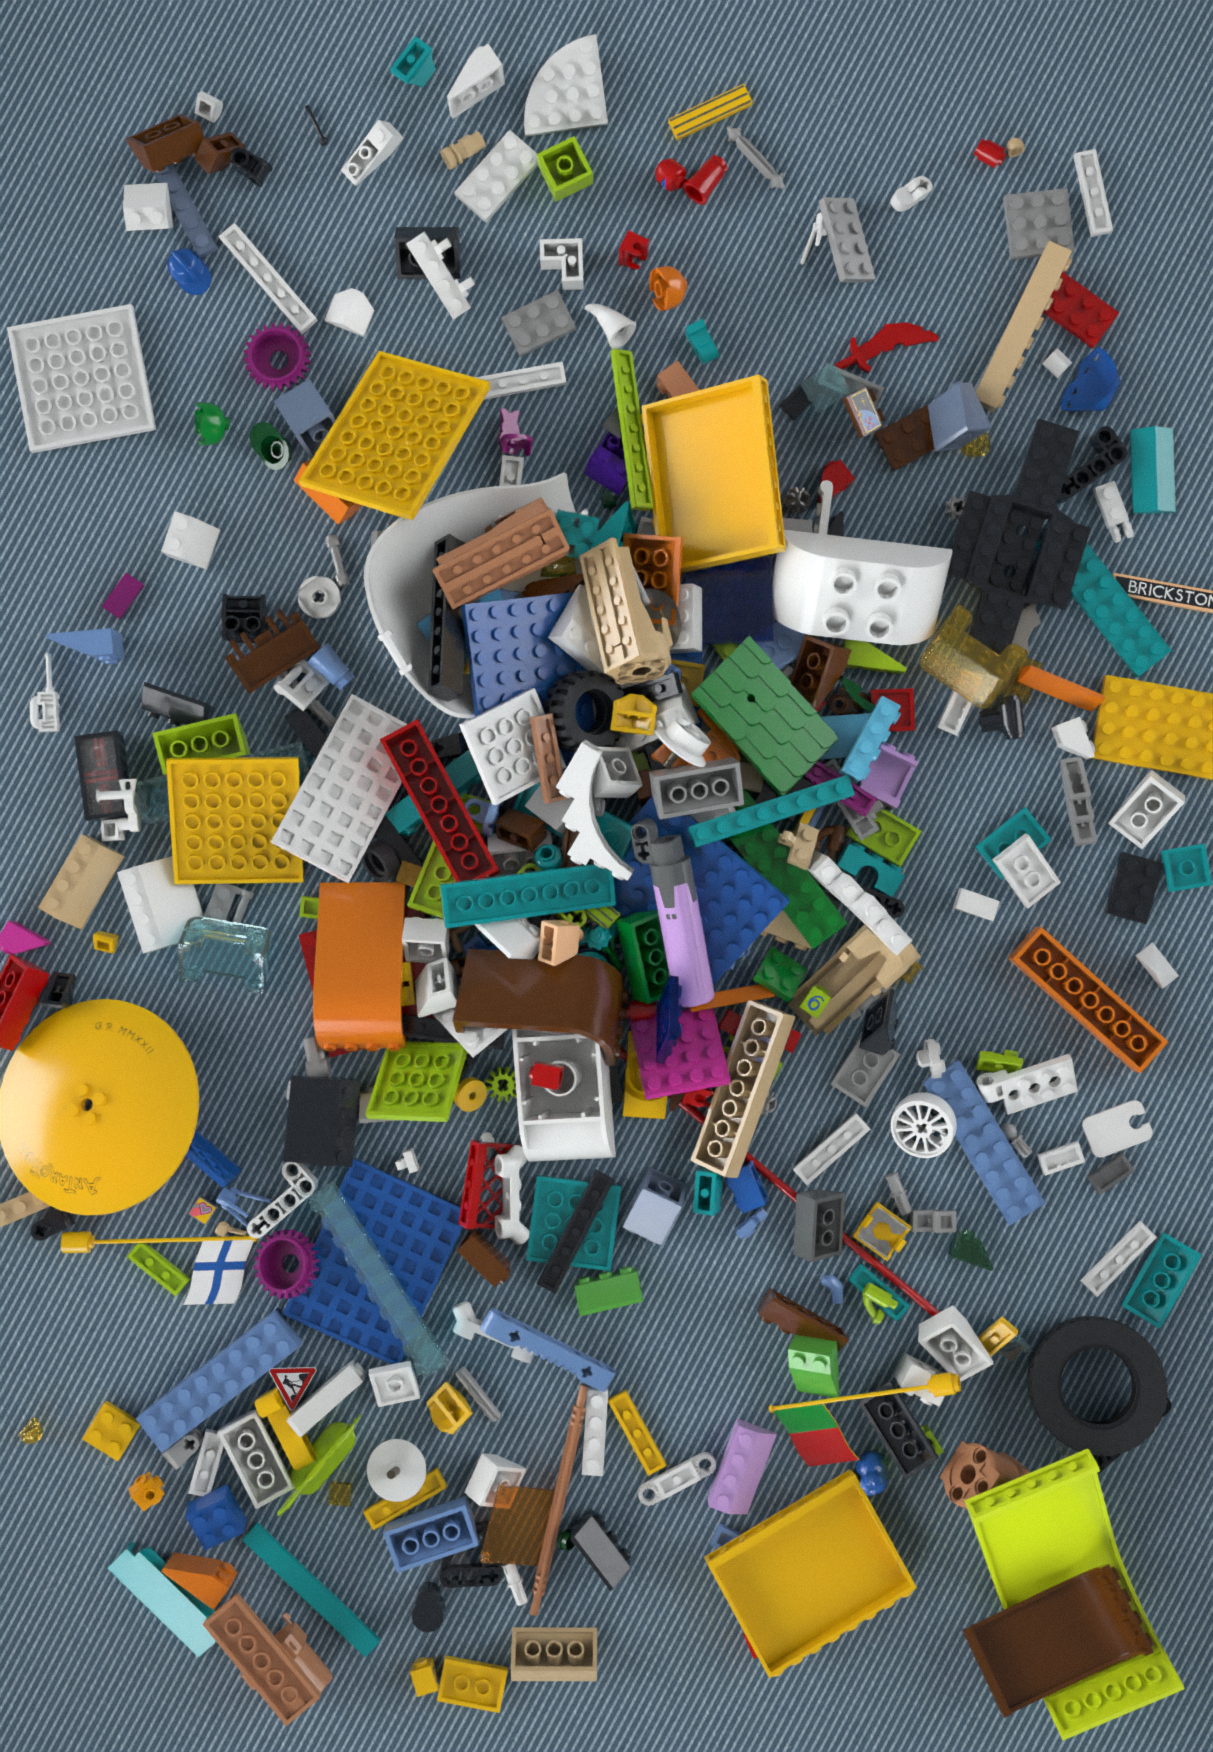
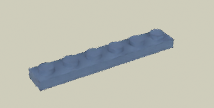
M173 164L165 166V169L161 172H153L159 183L168 182L170 204L199 258L201 259L218 250L215 241Z

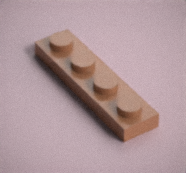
M553 713L529 717L544 803L549 804L565 800L567 798L559 793L560 790L556 788L563 773Z

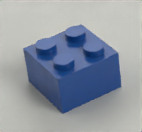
M227 1484L188 1502L185 1517L204 1550H208L244 1533L246 1516Z

